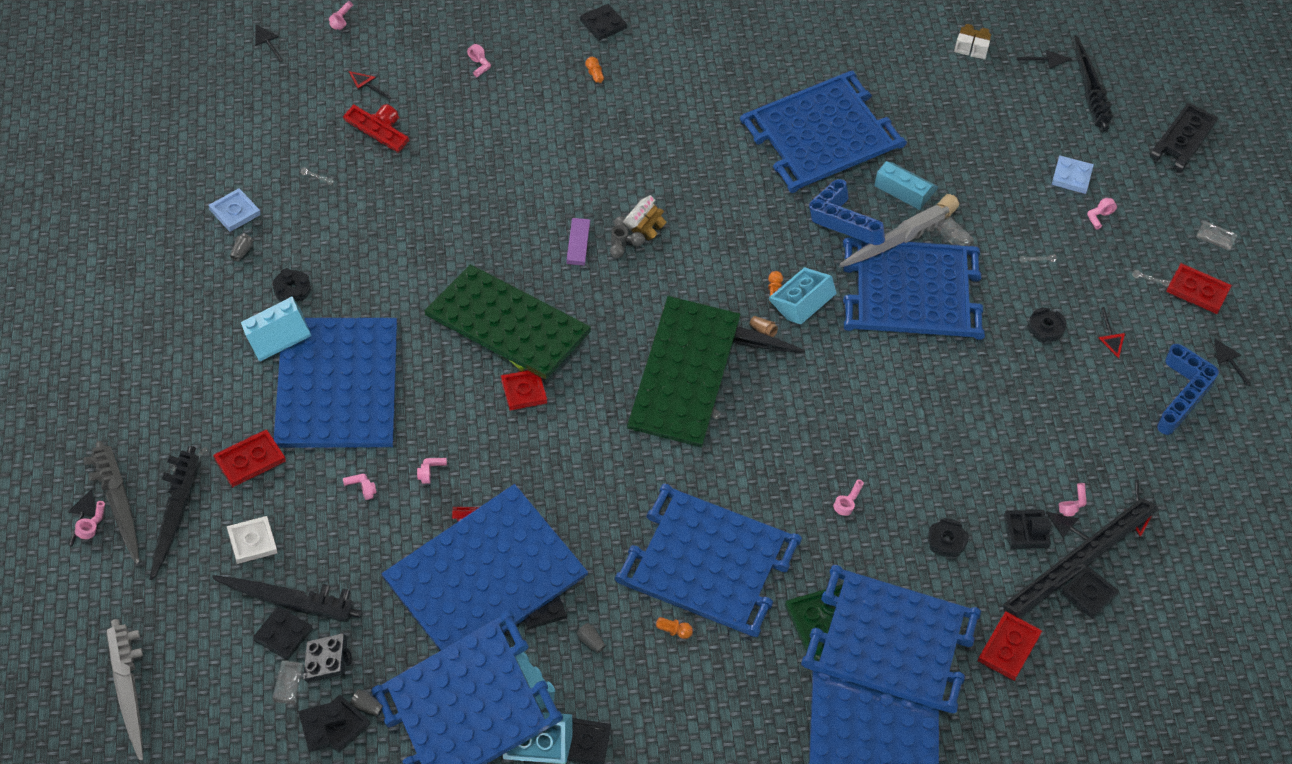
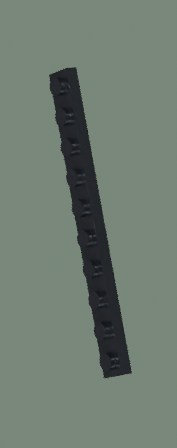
M1143 498L1138 500L1003 604L1004 611L1017 618L1023 616L1158 511L1157 505Z

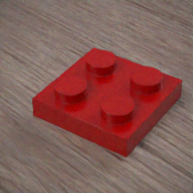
M529 370L501 375V383L509 411L547 404V397L540 376Z

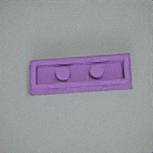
M572 218L567 264L585 266L590 219Z

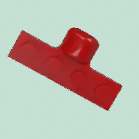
M353 104L343 116L344 121L397 153L409 142L408 136L392 127L399 119L398 112L388 104L382 105L375 114H369Z

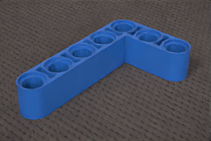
M834 180L809 203L812 222L872 245L884 243L885 233L881 221L841 207L849 199L845 180Z
M1173 344L1170 347L1165 362L1170 368L1191 381L1166 408L1160 418L1157 428L1165 435L1172 434L1213 387L1219 374L1217 367L1180 344Z

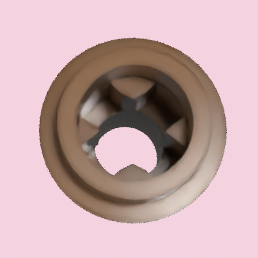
M753 316L750 320L749 325L757 332L774 337L778 331V326L775 325V322Z

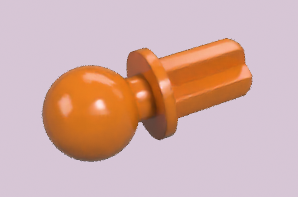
M589 57L585 65L589 69L588 72L592 75L594 81L600 84L604 80L601 72L602 67L599 65L596 57Z
M778 271L771 272L768 277L770 296L782 287L783 275Z
M662 617L657 619L656 627L670 632L672 636L677 633L680 638L688 639L693 633V628L689 623L679 624V621L676 619L671 621Z

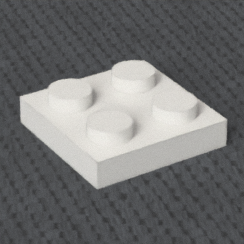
M267 516L227 526L237 564L277 554Z

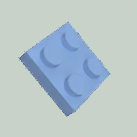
M1059 155L1051 185L1086 194L1094 164Z
M240 188L209 204V210L229 232L261 215L260 210Z

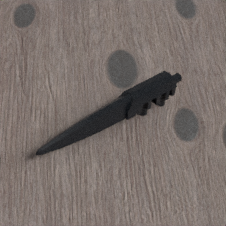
M1074 35L1075 50L1085 87L1086 101L1095 126L1102 127L1103 131H1107L1113 117L1110 109L1112 104L1105 97L1107 91L1099 83L1085 48L1078 36Z
M740 326L737 327L733 343L757 348L805 353V350L800 347Z
M188 446L187 452L182 450L178 457L168 456L167 463L176 465L173 475L164 472L161 479L170 482L171 485L168 493L171 494V497L168 498L160 527L149 580H153L160 569L181 522L199 462V456L195 455L196 447Z
M212 576L215 581L230 588L287 608L348 622L350 617L360 618L362 610L353 609L354 602L348 600L350 594L348 589H342L339 599L332 595L328 596L330 586L322 584L320 594L310 591L309 596H307L301 590L233 577Z

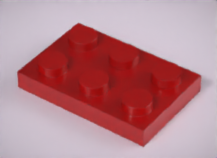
M1180 263L1166 292L1218 314L1232 285Z
M267 429L213 455L215 462L232 488L286 462L284 454Z
M1005 611L980 654L978 662L1015 681L1038 641L1042 630Z

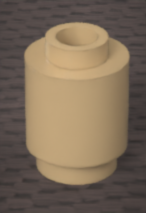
M946 194L936 205L941 208L945 206L949 208V213L945 214L944 219H946L959 207V202L954 195Z

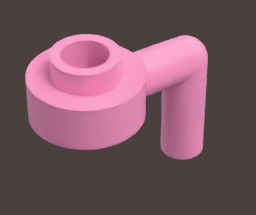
M348 1L337 13H333L329 17V24L333 29L342 30L346 26L343 16L353 6L352 2Z
M473 44L468 48L469 57L474 62L482 64L481 67L473 72L476 77H479L491 68V64L485 58L484 49L480 45Z
M1105 198L1100 201L1097 208L1088 211L1087 215L1096 230L1102 227L1096 215H1110L1117 209V205L1112 198Z
M447 458L424 459L421 468H417L418 480H421L422 484H430V466H447Z
M365 474L342 478L344 486L360 482L365 500L373 499V494H376L374 482L370 483Z
M862 480L856 481L848 496H838L833 507L838 514L848 516L852 513L855 507L854 500L864 484Z
M1085 483L1077 484V501L1059 503V512L1063 513L1064 516H1074L1079 511V508L1086 505Z
M103 501L97 502L95 516L92 519L85 518L76 522L75 534L79 538L90 539L95 536L96 525L103 520L105 507Z

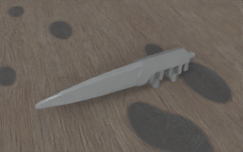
M935 205L905 220L897 228L885 234L884 243L880 245H866L841 262L839 267L860 262L903 242L907 243L914 238L918 239L924 234L925 229L931 232L934 231L938 224L943 223L945 214L949 213V208L947 206L941 208Z
M114 619L111 621L112 627L107 629L106 635L116 693L125 726L139 760H143L139 705L135 677L131 673V671L136 670L133 663L134 658L143 656L142 648L132 650L130 645L131 640L140 638L139 630L129 632L125 624L120 625V621Z

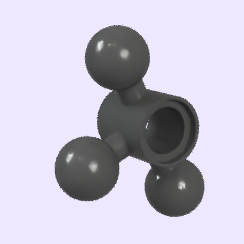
M619 216L615 219V226L611 231L612 246L610 254L614 258H620L624 255L627 241H630L634 246H641L645 241L644 235L640 232L628 235L627 226L623 223L626 218L624 216Z

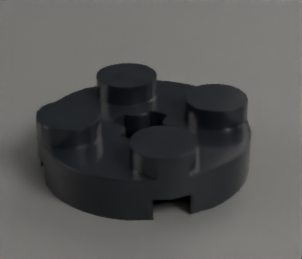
M283 269L273 281V291L276 294V298L281 302L290 297H293L295 301L300 299L303 301L309 296L311 291L309 276L298 270ZM295 285L296 287H292L291 289H289L288 286Z
M1039 308L1032 313L1028 327L1039 342L1045 343L1047 341H1056L1063 337L1067 322L1065 317L1057 310L1055 313L1050 311V308ZM1044 322H1046L1047 324H1051V326H1045Z
M948 518L933 523L928 532L930 550L946 557L960 556L965 550L969 539L967 530L965 532L962 524ZM950 535V538L953 540H946L944 537Z

